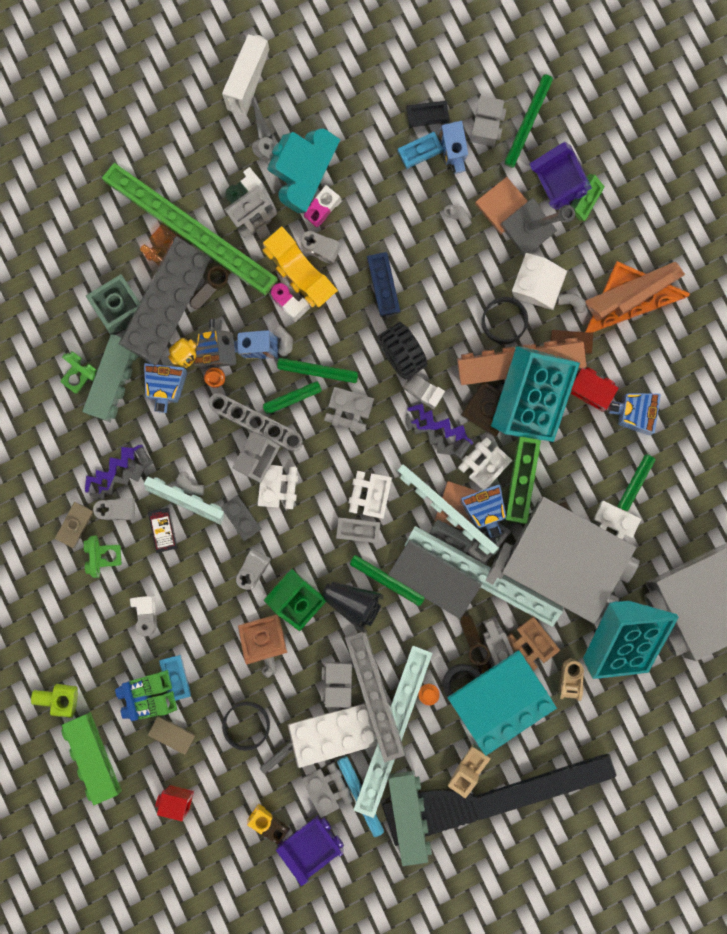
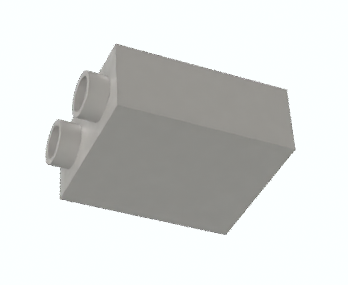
M542 497L537 501L527 524L524 525L509 553L511 557L501 573L595 624L599 617L603 618L609 603L619 602V598L612 595L619 579L628 583L635 574L640 561L632 557L636 549L632 544Z
M727 543L647 581L651 592L644 595L647 606L675 613L679 617L666 640L669 650L675 657L683 654L686 659L698 661L727 647Z

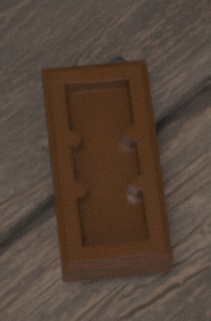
M563 330L551 331L550 341H557L558 344L565 343L567 338H577L578 341L584 342L585 354H592L593 333Z

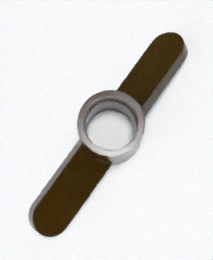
M241 248L237 249V250H239L240 252H242L244 255H246V253H245V251H244L243 249H241ZM222 265L212 267L208 272L207 281L190 299V306L194 309H199L216 290L225 288L228 283V276L232 272ZM221 272L225 275V281L222 284H214L210 279L211 274Z
M464 615L460 619V624L469 644V659L473 664L477 665L479 673L482 675L492 668L489 662L490 651L487 645L481 642L472 617ZM478 646L485 648L487 651L486 658L481 661H477L471 656L472 650Z

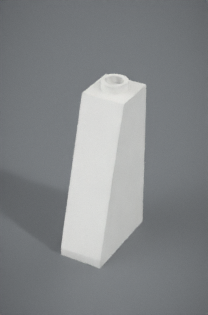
M248 34L222 93L227 110L247 116L269 52L268 40L260 35L252 36Z

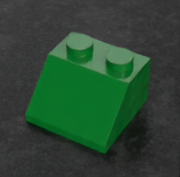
M293 569L284 576L264 599L265 603L278 616L299 632L326 602L324 601V596Z

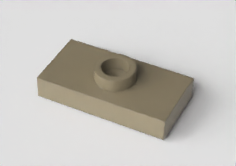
M74 502L55 539L71 548H75L94 513L93 510Z

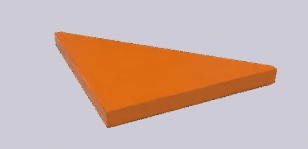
M617 261L602 293L645 275V273ZM669 285L620 317L613 311L599 321H596L592 315L585 332L593 333L685 299L690 293Z

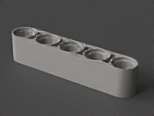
M218 393L210 397L209 407L217 415L266 437L289 451L297 452L302 448L303 439L296 431ZM219 399L224 400V406L221 409H215V402ZM242 409L243 415L238 419L233 418V411ZM254 418H260L262 421L258 428L251 427V421ZM277 427L280 429V434L273 438L269 435L271 428ZM295 436L299 439L297 446L291 447L288 445L290 437Z

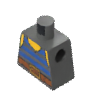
M209 319V331L199 332L197 335L194 366L211 368L236 365L233 333L222 330L221 319Z

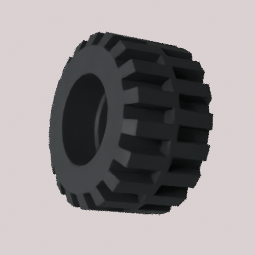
M398 322L378 335V342L384 355L397 374L403 379L407 380L427 367V358L415 336L403 323Z

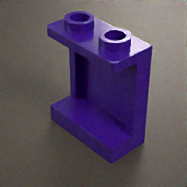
M565 141L529 164L532 171L537 173L547 193L550 207L559 210L564 205H569V202L575 198L584 197L588 193L587 191L592 189L572 146Z
M319 814L278 844L276 852L301 886L308 882L310 876L338 855L339 857L342 856L344 852L342 848L344 843L338 835L334 836L332 834L330 823L325 817L323 819L320 818Z

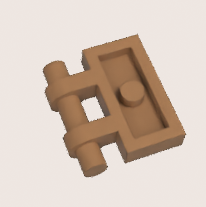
M534 616L517 628L521 637L516 639L512 633L507 636L512 651L516 652L519 650L533 671L538 668L534 662L537 657L545 663L560 651ZM525 642H527L533 650V652H531L530 654H528L521 646Z

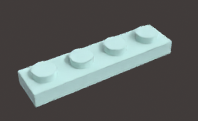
M147 477L144 482L146 491L221 525L224 519V511L218 505L212 503L208 505L200 497L184 494L181 488L176 486L171 488L165 485L163 480L156 477L154 479Z

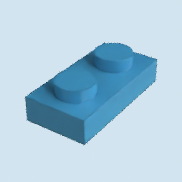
M432 132L398 148L397 152L405 168L408 169L442 153L443 148L435 132Z
M177 655L160 660L161 670H168L172 689L167 690V692L173 691L175 701L190 697L191 692L182 656Z

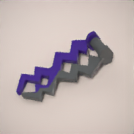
M423 403L407 408L408 412L419 410L420 421L427 420V425L420 427L418 418L412 422L407 413L408 429L414 428L415 435L427 432L430 445L437 444V454L454 455L459 460L463 459V455L470 445L473 444L472 440L467 438L463 425L451 429L449 418L434 422L432 410L424 413ZM444 428L445 438L456 435V441L461 439L464 441L455 452L453 444L444 447L443 436L434 438V430Z
M141 444L134 448L122 447L121 459L110 457L108 472L96 470V478L86 476L85 492H89L91 482L102 485L103 479L108 480L107 488L98 486L99 493L89 494L93 497L105 499L106 493L113 495L115 482L128 485L129 478L138 482L145 468L153 464V461L144 450V446ZM136 452L143 464L135 463V473L123 470L122 478L116 476L117 466L128 468V458L134 460Z

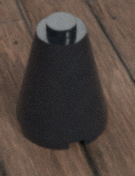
M338 582L328 583L322 593L324 601L363 633L367 631L365 629L366 625L371 627L381 608V605L378 604L379 598L382 600L384 598V595L381 593Z

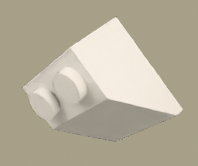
M526 253L512 290L514 299L554 310L567 271L546 258Z

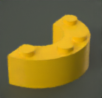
M282 226L263 242L264 249L262 251L270 260L272 259L277 265L275 270L282 278L286 276L291 282L289 286L295 293L301 292L305 296V301L312 308L314 306L320 307L338 291L327 277L321 274L306 259L294 239Z

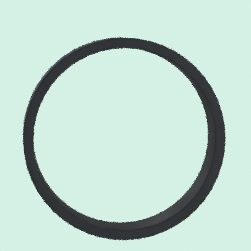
M500 297L490 302L482 316L484 333L489 339L499 344H510L517 341L524 334L528 326V313L525 307L518 300L510 297ZM499 302H508L517 306L524 316L523 331L512 339H499L492 335L485 323L486 312L492 305Z
M241 702L234 705L226 713L222 723V731L226 741L232 747L243 751L259 747L267 738L270 730V719L267 712L254 702ZM239 706L255 707L265 717L267 724L266 734L255 745H238L227 733L226 721L228 715Z

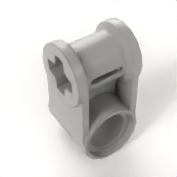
M307 231L301 237V247L305 253L317 257L328 264H334L341 248V244L338 241L313 231ZM311 239L314 240V244L311 243L310 246H307V242Z
M135 498L98 501L93 507L94 515L104 520H135ZM104 505L109 508V512H105V516L104 513L100 512Z
M252 548L236 577L237 585L245 590L254 588L268 567L271 558ZM248 575H250L249 579L251 580V583H246L244 586V581L242 580V577H247Z

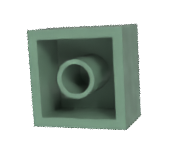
M121 274L86 295L87 300L110 335H116L127 328L140 303Z

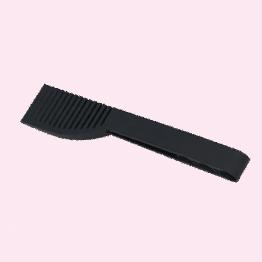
M602 754L479 795L469 793L466 798L452 789H431L418 792L419 798L424 800L425 811L421 812L422 819L427 820L428 833H425V837L613 779L617 774L610 754ZM392 801L383 803L382 807L394 845L398 846Z

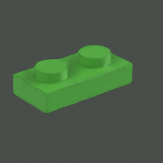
M593 174L587 176L592 189L588 190L584 197L575 198L571 204V207L575 210V216L581 221L587 219L605 187L597 176Z

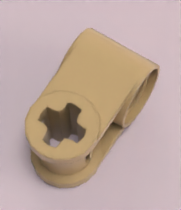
M570 658L562 663L558 688L559 699L566 697L575 698L577 701L582 700L584 668L575 659ZM576 664V673L569 674L568 667Z

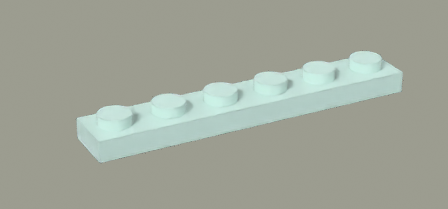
M404 464L398 469V472L401 474L399 478L408 486L412 483L417 488L415 492L423 499L428 497L432 501L431 506L436 511L441 513L443 510L448 515L446 519L453 526L456 527L459 524L464 529L462 533L469 540L472 541L475 538L480 543L478 547L485 554L488 555L491 552L495 555L500 550L498 546Z

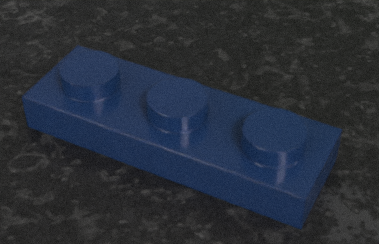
M383 252L367 256L380 317L400 313L388 253Z

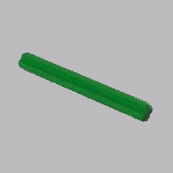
M547 74L542 76L505 159L504 164L510 168L515 167L553 81L552 76Z

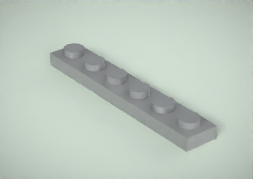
M360 632L346 637L345 640L384 762L406 756L367 632Z

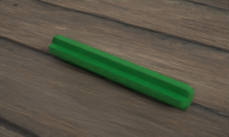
M279 358L277 363L279 370L350 383H357L358 372L284 358Z
M354 555L351 559L350 565L415 605L420 606L423 603L424 596L392 578L387 573L357 555Z

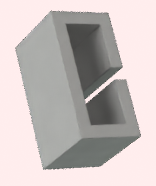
M480 96L470 142L494 147L496 140L500 141L502 128L499 127L500 121H504L506 109L503 108L504 100Z
M251 431L243 446L245 449L244 453L240 452L232 468L261 483L280 446L268 438Z
M327 662L326 667H322V680H326V689H321V701H325V707L351 708L352 662Z

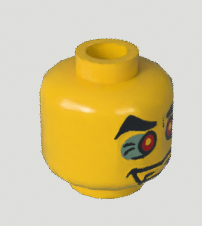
M180 338L169 348L170 355L168 358L176 367L187 369L195 361L196 343L192 339L188 341L185 338Z

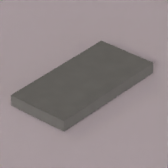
M410 539L388 574L461 619L482 585L480 581Z

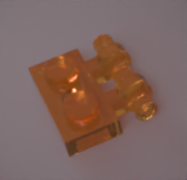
M161 224L149 238L154 246L149 248L144 244L141 246L140 251L145 254V258L159 266L163 258L158 253L162 250L166 254L173 238L177 235Z

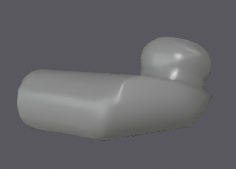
M448 205L444 208L445 216L459 220L463 228H467L472 224L463 207Z
M574 293L560 294L557 299L558 305H573L576 313H583L585 311V300Z
M279 325L273 331L280 339L278 353L281 356H287L293 349V338Z
M186 472L178 474L176 482L184 493L204 495V485L192 484L189 480V474Z
M274 657L264 659L265 667L262 668L261 672L266 678L276 673Z

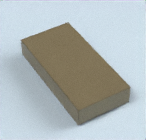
M157 716L148 734L151 738L184 755L187 754L196 736L194 733L161 716Z

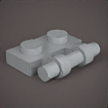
M258 185L224 209L237 228L242 224L245 225V228L239 231L243 238L256 233V229L263 224L267 225L277 215L273 208L267 212L264 208L270 205V202ZM259 213L260 217L251 223L249 219Z
M334 387L328 407L336 410L335 415L326 413L324 421L332 423L333 426L338 427V425L350 428V431L356 432L358 430L365 432L366 424L360 423L359 420L360 417L369 418L374 398ZM342 412L354 415L353 420L341 417Z
M334 762L327 765L330 772L327 775H324L320 768L302 777V781L320 818L339 809L340 806L337 800L340 798L343 799L345 805L353 802L350 796L351 791L341 777L342 772L340 769H337ZM333 780L338 789L334 793L328 783Z

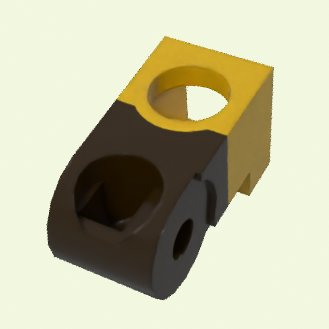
M259 803L247 819V826L276 844H280L290 830L284 822L277 819Z

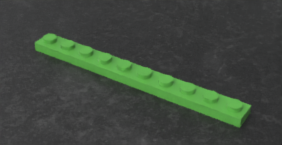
M116 163L102 177L106 184L264 296L268 294L278 281L277 277Z

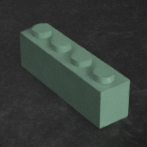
M113 334L110 335L82 411L89 416L110 423L117 415L118 407L116 406L119 399H122L124 396L125 382L131 377L133 360L136 361L138 358L136 354L118 345L121 337Z
M415 770L389 774L388 780L402 866L428 863V855H432L430 841L426 842L425 833H428L427 820L422 819L421 813L425 811L423 798H419L418 790H421L420 777L415 776Z

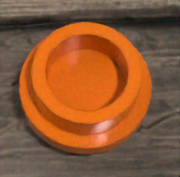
M218 367L209 368L204 375L206 384L213 388L223 385L225 381L223 370Z
M425 684L420 688L418 696L423 704L434 705L439 700L440 693L435 685Z

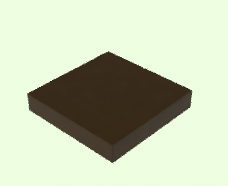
M482 382L460 416L496 438L500 431L492 427L491 424L502 392L489 383Z

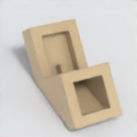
M473 744L462 758L448 787L466 798L477 784L479 774L490 761L491 755L485 756L480 747Z

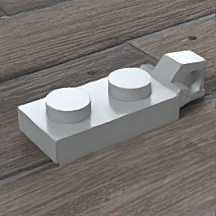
M490 618L483 621L487 630L483 636L492 660L497 665L512 655L513 651L505 632L501 627L496 628L493 620Z

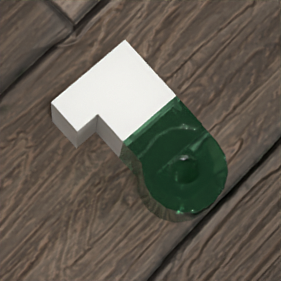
M250 167L243 172L245 175L243 180L237 183V185H231L226 189L225 196L230 205L257 185L261 190L264 189L263 183Z

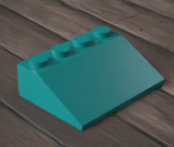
M516 346L491 426L507 435L554 442L580 363L538 350Z
M631 601L609 603L583 657V661L592 679L649 673L679 618L678 615Z
M519 650L447 697L485 756L557 709Z

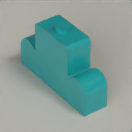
M326 129L310 131L306 134L305 139L294 132L282 136L280 142L273 148L272 154L274 155L267 167L270 173L287 183V185L279 190V199L282 204L296 213L307 212L341 139Z

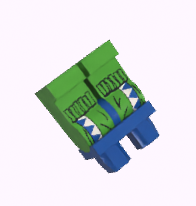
M168 670L122 683V686L115 689L117 698H125L127 706L121 707L120 710L123 719L135 721L158 715H166L178 710L173 691L152 696V694L172 689ZM160 677L164 679V686H162ZM166 698L170 702L169 707L167 706Z

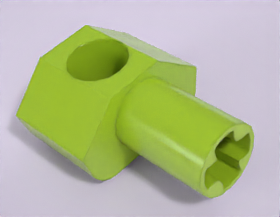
M56 684L53 692L34 690L32 692V705L51 707V716L74 717L78 700L77 686ZM62 696H66L68 698V706L62 705Z

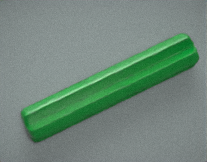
M318 381L264 403L263 409L269 415L322 391Z
M644 455L618 504L619 509L629 511L655 462L653 456Z

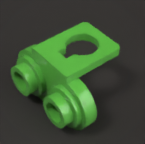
M73 351L70 354L64 353L62 358L71 364L72 367L61 379V383L77 394L88 379L94 381L98 370L90 364L82 367L80 365L82 358ZM80 372V383L72 386L69 383L70 376Z
M97 535L90 536L88 540L84 541V551L90 555V560L85 562V572L90 574L92 578H99L100 567L122 565L120 545L99 546ZM108 550H114L116 552V559L113 562H108L106 559H102L101 554H105Z

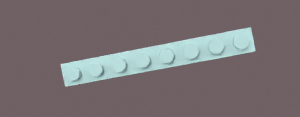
M416 526L404 545L406 546L410 539L480 581L482 589L552 627L563 612L564 607L505 575L502 579L497 578L493 585L485 580L491 567L484 565Z
M412 646L391 705L401 741L433 654L415 646ZM379 744L376 746L354 811L372 818L376 814L394 760L384 762Z

